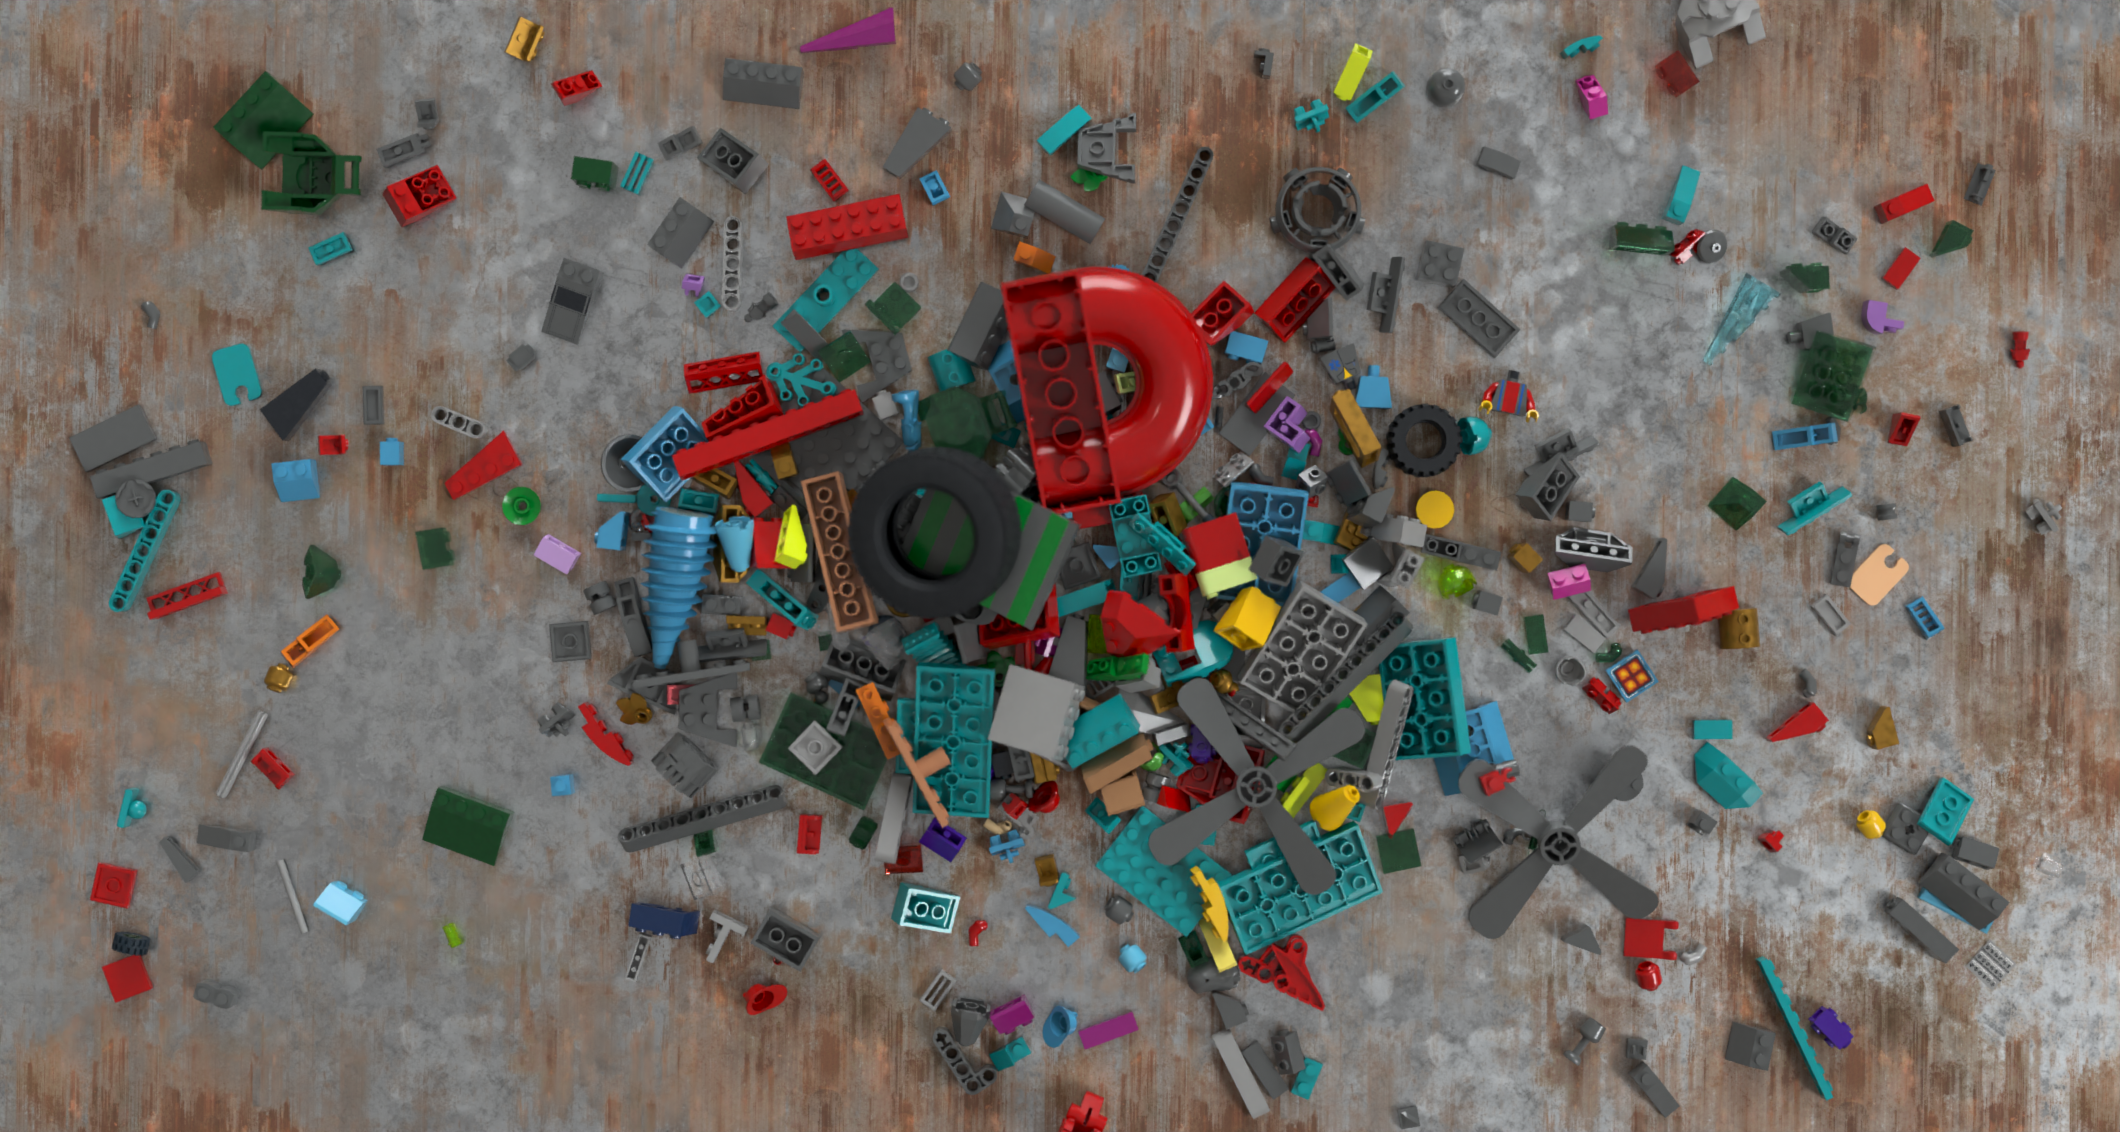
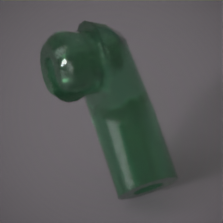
M1613 643L1608 653H1596V662H1614L1622 654L1621 645Z

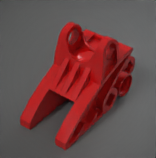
M1300 935L1290 936L1284 948L1276 943L1270 944L1259 959L1249 954L1239 956L1237 965L1241 972L1259 980L1261 983L1272 981L1278 991L1284 994L1286 992L1287 995L1295 999L1298 998L1299 1001L1310 1004L1320 1011L1324 1010L1325 1004L1312 982L1305 964L1308 946ZM1302 942L1299 948H1293L1295 943ZM1273 951L1274 955L1269 959V961H1264L1267 958V956L1270 955ZM1249 960L1250 964L1254 966V970L1250 966L1244 968L1242 962ZM1279 963L1283 969H1276ZM1262 969H1268L1265 975L1259 974Z
M1086 1090L1080 1106L1071 1103L1066 1118L1062 1120L1059 1132H1103L1108 1117L1099 1114L1104 1097Z

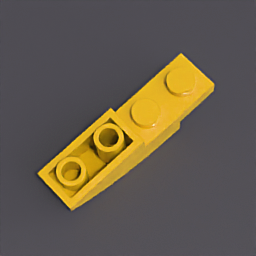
M1195 866L1190 869L1193 875L1190 878L1196 887L1199 886L1202 891L1199 893L1205 902L1201 905L1204 910L1202 915L1207 923L1211 922L1213 926L1211 931L1215 938H1220L1225 942L1228 937V915L1222 892L1213 878L1206 880L1202 871Z

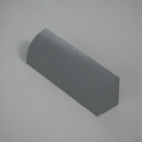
M1040 179L1024 204L1091 244L1105 221L1104 217Z

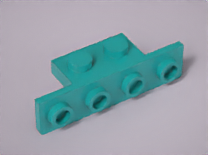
M1819 481L1787 501L1793 517L1777 527L1787 536L1793 534L1806 524L1812 523L1819 516L1828 513L1832 508L1844 503L1852 497V493L1841 486L1832 493L1827 494L1824 484Z
M1138 512L1128 523L1185 576L1196 565L1183 552L1186 546L1160 522L1157 521L1153 525Z

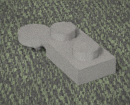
M1009 793L997 808L1021 827L1019 834L1023 839H1031L1034 836L1032 825L1039 817L1034 812L1029 811L1028 808L1017 820L1004 811L1002 803L1010 804L1012 798L1009 796L1011 793Z

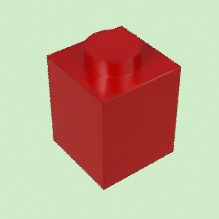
M774 612L766 627V631L787 640L789 636H794L797 627L787 617Z

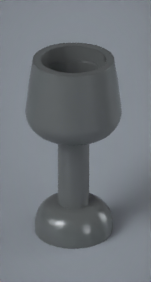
M1002 778L991 779L990 800L1002 801L1006 798L1007 793H1025L1026 797L1033 798V779L1027 780L1025 785H1006V781Z
M1590 1017L1580 1027V1033L1583 1038L1573 1051L1567 1050L1563 1055L1579 1066L1581 1064V1058L1579 1057L1581 1052L1589 1042L1598 1043L1606 1028Z

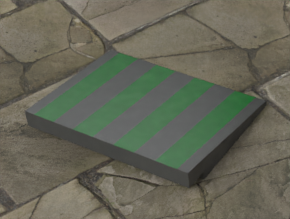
M926 489L901 548L913 564L926 572L936 575L957 573L967 563L973 548L974 534L970 518L964 508L951 496L941 491ZM1011 491L1014 496L1013 500L1016 501L1019 510L1017 513L1020 514L1021 521L1019 554L1005 582L994 594L980 604L1033 630L1069 555L1081 525Z

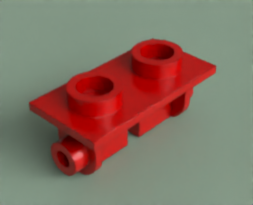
M1698 229L1690 231L1667 254L1675 258L1674 262L1677 265L1684 264L1693 256L1689 250L1692 249L1696 253L1698 241L1706 233Z
M1592 677L1589 680V684L1582 687L1587 696L1594 699L1600 705V708L1608 714L1617 711L1618 707L1622 704L1620 698L1611 690L1605 694L1604 691L1607 686L1599 678Z

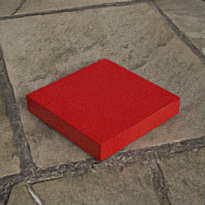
M99 862L90 901L126 909L129 908L138 870Z
M132 955L102 967L115 1003L153 989L141 955Z

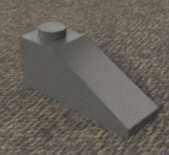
M1329 244L1312 254L1346 301L1362 291L1364 282L1355 270Z
M1659 538L1631 588L1650 599L1659 597L1664 590L1662 586L1665 583L1666 538Z
M849 678L845 679L826 730L845 736L859 700L856 689L864 686V684Z
M199 824L197 843L227 850L250 852L255 850L257 831Z
M1643 1061L1628 1073L1664 1118L1680 1106L1650 1067Z

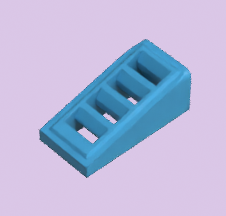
M1923 596L1906 606L1926 640L1945 629ZM1922 604L1923 608L1916 612L1913 610L1914 608ZM1925 611L1928 613L1927 615L1923 616L1922 618H1919V617H1918V615H1920L1921 613H1923V612H1925ZM1928 618H1931L1932 621H1930L1929 623L1925 625L1922 623ZM1935 625L1936 628L1931 631L1927 630L1930 626Z

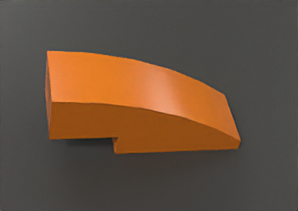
M326 614L300 634L295 641L280 651L281 655L294 669L339 630V627Z

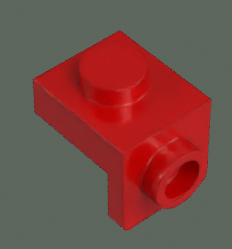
M345 434L317 436L318 455L346 454L348 439H345Z

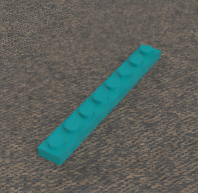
M1763 956L1755 959L1820 1096L1826 1101L1833 1098L1831 1093L1833 1088L1828 1080L1825 1081L1823 1076L1825 1073L1824 1069L1814 1058L1817 1056L1812 1046L1808 1045L1806 1041L1808 1036L1805 1030L1801 1029L1798 1024L1800 1019L1797 1013L1792 1011L1790 1007L1792 1002L1789 996L1782 991L1783 983L1773 972L1775 970L1774 964L1770 959L1768 960Z

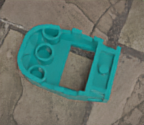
M1204 620L1199 621L1197 629L1193 628L1194 646L1202 662L1198 665L1182 671L1174 652L1166 653V646L1160 651L1155 650L1152 652L1158 667L1161 669L1167 687H1170L1171 683L1180 680L1186 683L1197 677L1209 676L1211 671L1219 670L1231 661L1234 653L1233 644L1213 631L1218 623Z

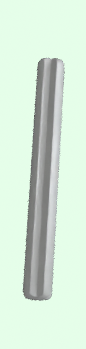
M264 711L256 713L216 791L217 796L221 798L227 797L268 717V714Z

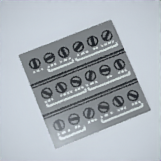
M1989 940L1966 967L1993 991L2016 963Z

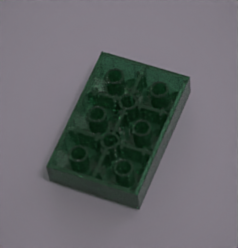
M790 692L759 763L861 810H865L887 763V758L873 728L851 718L845 736L828 731L826 729L833 709L796 692ZM815 720L843 746L816 775L788 749Z

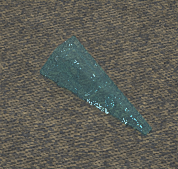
M1746 272L1703 361L1712 365L1714 358L1719 353L1723 354L1726 351L1725 347L1732 340L1736 341L1756 321L1755 317L1761 310L1766 311L1769 308L1767 304L1774 297L1778 298L1781 293Z

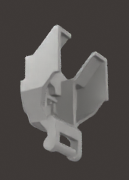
M1756 0L1681 1L1675 26L1678 39L1695 69L1713 62L1707 37L1713 38L1726 30L1742 24L1748 46L1766 38L1760 16V7Z

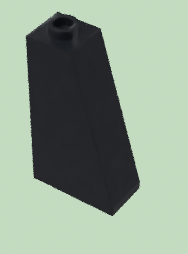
M315 368L260 409L282 441H289L332 386L329 382L331 378L326 371Z

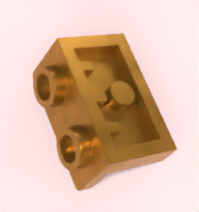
M726 616L728 629L744 628L746 635H767V616Z

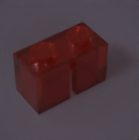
M1679 50L1655 66L1657 75L1660 79L1667 81V90L1671 95H1675L1676 98L1700 82Z

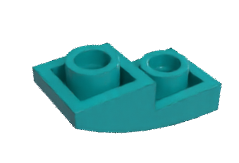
M1601 35L1581 39L1565 48L1560 55L1564 59L1568 56L1573 58L1580 52L1579 48L1583 53H1586L1588 50L1592 53L1600 46L1598 42L1603 38Z

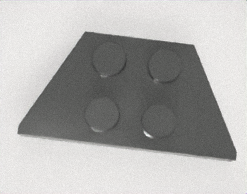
M639 656L607 682L608 685L630 695L638 693L645 698L647 703L673 715L676 713V704H667V685H675V682L634 689L633 680L637 679V675L648 674L649 677H654L656 672L668 671V674L675 673L667 668H655L654 663L648 659Z

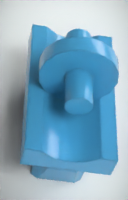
M1016 829L1007 832L1009 842L1003 844L1000 835L990 837L991 847L989 850L992 856L1006 852L1000 855L1001 861L1008 859L1010 863H1014L1013 857L1018 856L1019 852L1018 850H1010L1025 846L1024 840L1020 838Z

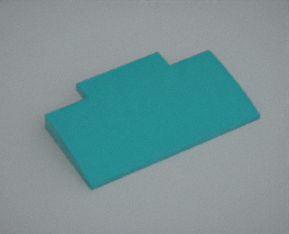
M918 662L916 699L899 697L897 699V723L904 733L901 737H905L912 747L913 751L910 753L914 761L940 747L945 751L951 764L924 779L928 786H932L940 798V801L937 803L943 805L948 815L989 818L992 740H988L993 723L995 670L954 664ZM901 754L897 755L895 773L911 774ZM913 778L912 813L933 814Z
M1314 820L1299 825L1331 863L1336 872L1334 884L1326 891L1317 895L1306 893L1300 887L1274 837L1244 850L1250 868L1217 882L1222 892L1228 917L1245 955L1383 893L1357 823L1352 821L1321 836Z

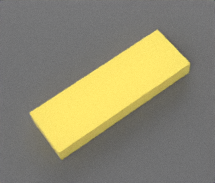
M1204 918L1201 919L1198 923L1219 973L1237 966L1228 942H1223L1220 938L1216 939L1211 931V928H1213L1211 922L1207 923Z

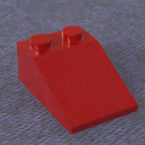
M1223 281L1191 315L1202 331L1206 343L1213 346L1239 328L1254 313V310L1245 298Z

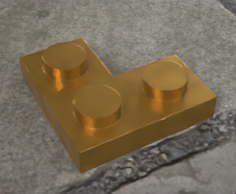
M1346 510L1334 543L1352 551L1368 537L1360 533L1361 526L1346 519L1348 516Z
M1161 673L1160 677L1165 690L1149 696L1155 714L1162 713L1179 705L1178 693L1185 685L1182 680L1173 682L1170 687H1167Z

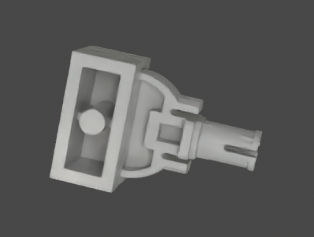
M1152 653L1149 654L1147 674L1141 675L1140 679L1116 681L1115 686L1129 693L1159 688L1161 669L1156 667Z

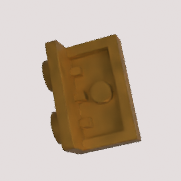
M519 17L504 52L524 62H530L536 56L537 49L535 48L537 43L541 42L544 37V26Z

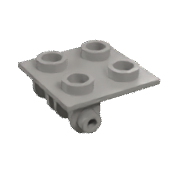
M1240 451L1234 454L1226 465L1219 467L1212 477L1218 481L1222 488L1228 487L1234 479H1237L1239 475H1242L1241 473L1249 469L1254 461Z

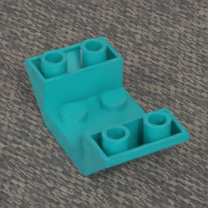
M1147 495L1121 499L1120 503L1110 504L1111 520L1124 578L1161 571L1159 552L1128 525L1138 512L1152 524Z

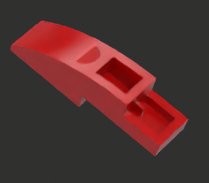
M585 702L578 706L588 722L582 726V729L591 741L612 759L627 766L634 763L632 760L634 756L630 749H626L622 744L624 739L619 732L616 733L614 730L607 734V726L603 720L599 721L597 718V710L592 703Z

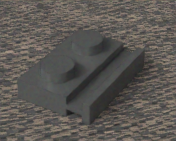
M787 478L772 494L770 499L784 512L792 504L795 505L801 522L808 514L805 496Z

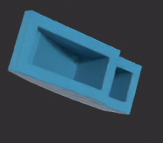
M1835 423L1772 431L1775 450L1838 442Z
M1031 904L1025 906L1026 911L1049 937L1056 933L1068 947L1080 938V934L1059 916Z

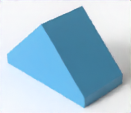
M1093 544V550L1109 569L1120 562L1117 547Z

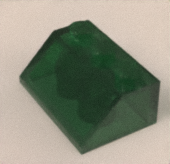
M1617 222V225L1611 227L1609 250L1663 256L1674 252L1673 232L1667 230V227L1655 226V229L1648 228V225L1636 224V227L1628 226L1629 223Z

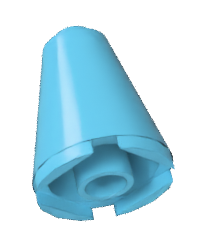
M740 516L731 517L729 522L725 523L723 520L718 521L715 524V529L730 568L735 570V572L746 571V568L750 566L754 520L750 521V517Z

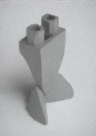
M1393 542L1392 549L1396 566L1394 570L1386 572L1375 582L1388 587L1400 585L1409 589L1425 558Z

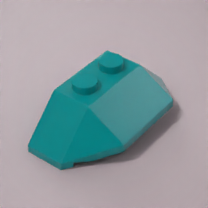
M1708 741L1694 754L1697 784L1724 809L1751 807L1763 795L1762 790L1745 772Z

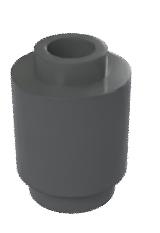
M521 344L509 355L506 361L517 372L535 359L534 354L536 352L529 344L526 346Z

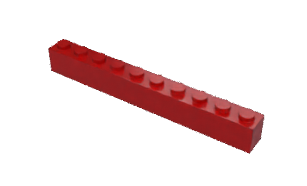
M845 389L840 392V395L834 397L830 395L822 398L821 402L815 404L810 402L799 410L790 409L785 412V415L779 417L778 415L771 416L763 423L755 422L750 424L749 428L743 430L741 428L735 429L730 432V435L724 437L723 435L716 436L708 443L699 442L694 445V448L688 450L686 448L680 449L675 452V455H672L679 477L683 481L862 416L864 414L855 389Z

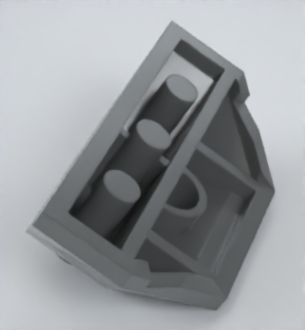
M1573 527L1561 535H1557L1555 538V554L1569 567L1586 564L1587 570L1608 573L1632 565V546L1626 544L1613 533Z

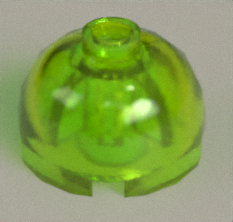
M1454 564L1446 566L1437 581L1439 593L1446 600L1450 599L1449 596L1455 594V598L1471 591L1474 588L1473 584L1477 585L1474 575L1467 567L1455 566Z

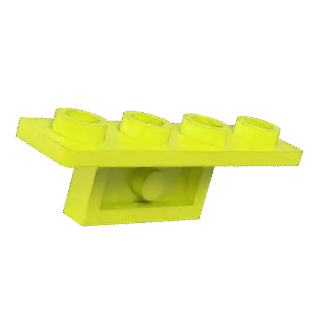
M1320 763L1306 769L1301 777L1297 776L1291 784L1293 786L1289 792L1286 791L1279 801H1281V804L1292 818L1296 816L1325 778L1327 769Z

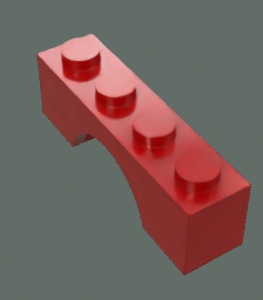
M1182 572L1158 575L1160 595L1167 600L1170 608L1171 618L1169 627L1172 629L1176 628L1181 632L1165 643L1166 653L1195 649L1187 575L1185 576Z

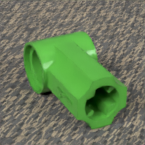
M1204 486L1193 495L1203 508L1215 499ZM1186 500L1180 504L1188 524L1198 513Z

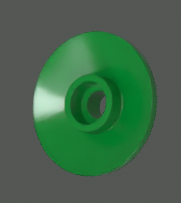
M513 488L503 499V513L514 524H530L540 513V498L530 488ZM523 502L526 504L524 510L520 508V504Z

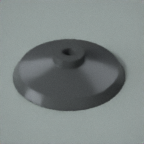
M1712 229L1705 232L1706 234L1699 239L1697 244L1699 258L1709 264L1718 262L1727 250L1725 235L1719 230Z

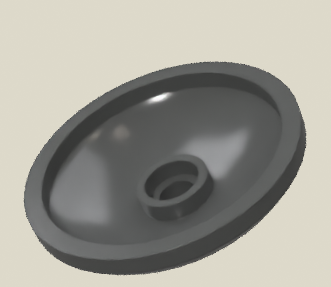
M633 434L620 435L611 440L605 447L601 456V471L605 480L613 488L624 492H634L644 485L626 465H622L621 460L642 437Z

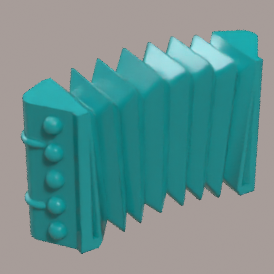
M936 622L925 625L923 628L901 639L907 655L912 654V659L916 658V662L967 666L966 663L963 664L959 649L956 650V644L953 645V639L948 640V634L944 635V630L940 631V627Z

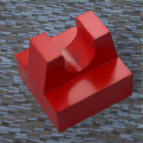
M1011 793L1009 795L1012 798L1010 804L1003 802L1002 806L1008 815L1017 820L1029 805Z
M1777 830L1776 832L1762 833L1757 839L1772 853L1778 852L1783 847L1779 842L1784 835Z

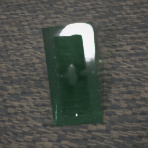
M714 829L694 834L697 857L719 850Z
M1195 930L1190 932L1187 937L1183 935L1178 938L1191 969L1209 961Z

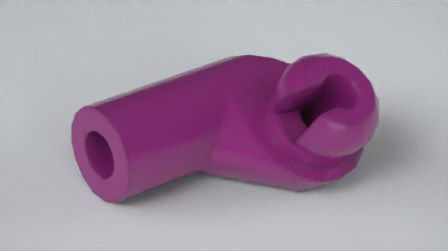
M1307 429L1305 432L1310 437L1309 441L1312 443L1310 455L1319 457L1322 439L1316 430Z

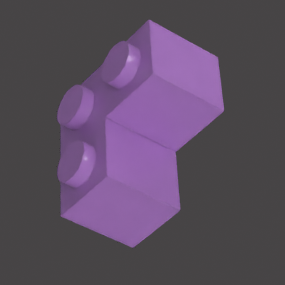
M1286 396L1264 427L1271 435L1297 453H1300L1310 440L1306 432L1298 427L1307 415L1306 410L1293 399Z

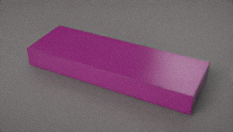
M1130 1011L1079 1030L1078 1033L1086 1050L1135 1032L1139 1028L1133 1012Z

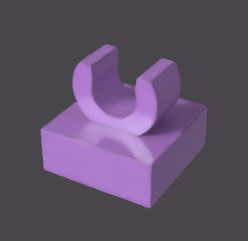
M685 274L682 281V289H685V295L688 296L689 291L694 290L696 292L695 297H698L704 285L705 277Z

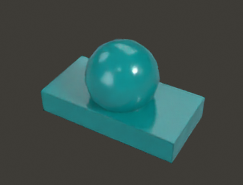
M132 787L125 790L117 827H129L132 818L141 819L145 816L147 807L143 802L137 800L139 789Z

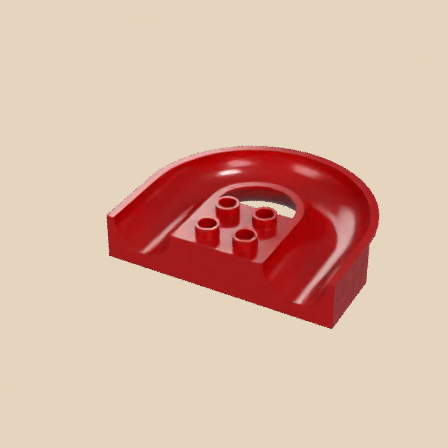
M1111 267L1076 268L1000 283L1041 505L1058 514L1120 503V496L1147 488L1172 472L1185 459L1200 437L1208 418L1213 394V371L1208 346L1202 331L1188 309L1172 293L1153 280L1131 271ZM1093 345H1105L1121 352L1132 365L1136 379L1134 396L1128 407L1121 414L1107 421Z

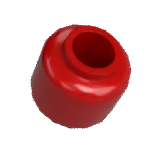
M1651 961L1640 963L1635 970L1639 987L1647 991L1656 990L1663 981L1659 966Z

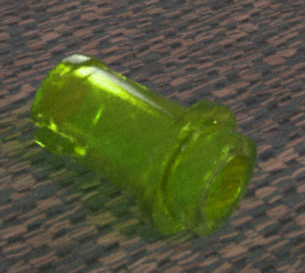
M454 922L448 924L451 932L447 925L442 927L449 942L448 946L450 945L451 948L462 944V938H459Z

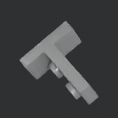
M717 910L712 912L709 919L723 925V927H718L714 935L717 939L714 945L710 943L705 953L708 955L706 960L711 963L715 962L730 930L744 936L749 928L748 925Z

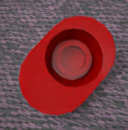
M763 984L753 985L743 994V998L747 1003V1013L757 1015L780 1005L787 996L788 991L786 987L781 984L768 987Z

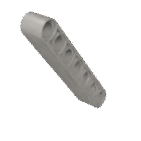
M1393 680L1388 687L1366 770L1378 773L1383 779V785L1380 789L1372 792H1360L1359 802L1376 810L1382 807L1413 695V687L1398 680Z

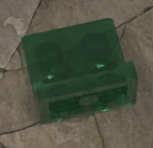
M896 282L875 302L869 299L865 303V306L894 335L921 310V306Z

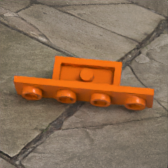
M873 682L856 689L887 760L899 755L900 752L882 722L889 717L887 711H890L886 701L881 700Z

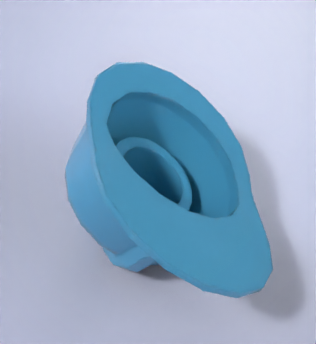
M1056 1006L1044 1023L1042 1032L1043 1039L1049 1047H1059L1065 1038L1076 1030L1077 1012H1072L1062 1006Z

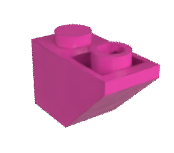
M1594 74L1575 80L1583 109L1589 119L1607 115V95Z

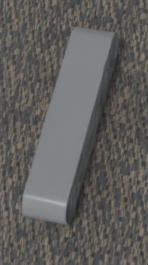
M729 216L724 221L722 305L730 312L739 310L742 299L743 223L736 216ZM732 221L738 222L736 230L729 229V224ZM732 240L738 242V246L734 250L728 247L729 242ZM732 259L737 260L736 268L729 269L728 262ZM732 278L736 279L737 285L734 288H729L727 285L728 281ZM729 298L736 299L734 307L727 306Z
M895 772L892 774L876 850V861L896 863L912 788V774Z
M1225 1028L1211 1035L1253 1120L1269 1112V1106L1230 1029Z

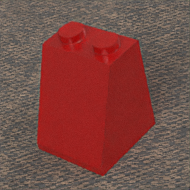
M752 518L754 520L751 560L748 568H791L775 561L783 518H771V522H764V518Z

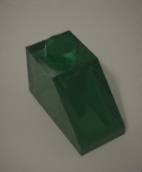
M1955 220L1947 222L1929 256L1933 258L1967 247L1972 241L1973 237L1971 235L1974 230Z

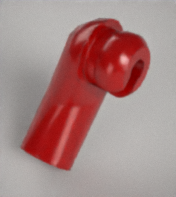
M977 920L970 926L968 930L969 946H979L978 935L988 928L985 920Z

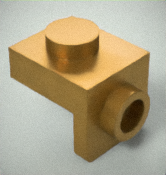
M1054 854L1035 858L1039 885L1050 887L1058 883L1059 872Z

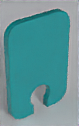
M237 344L217 350L212 354L215 372L223 399L227 405L235 406L241 404L239 397L236 395V390L239 386H245L248 389L249 401L260 398L262 388L249 346Z

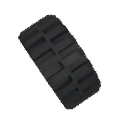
M1428 404L1414 405L1399 413L1394 421L1391 422L1389 432L1386 435V448L1389 450V457L1395 462V466L1403 470V473L1419 478L1435 476L1449 469L1457 460L1456 457L1461 451L1460 443H1462V437H1460L1461 429L1460 426H1457V420L1454 416L1451 417L1446 409ZM1418 423H1429L1435 426L1441 435L1442 443L1438 453L1428 459L1415 457L1410 453L1406 445L1408 431Z

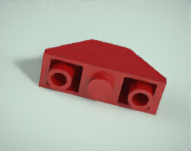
M592 70L555 81L551 84L564 106L577 103L602 87Z

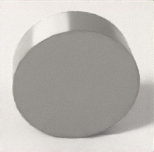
M910 272L903 274L900 278L901 288L906 292L915 291L919 286L918 277Z

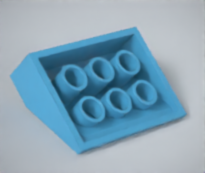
M673 406L621 460L633 474L666 503L689 480H681L672 455H675V452L680 449L686 448L688 450L694 448V445L699 442L708 443L709 441L704 431L682 407Z

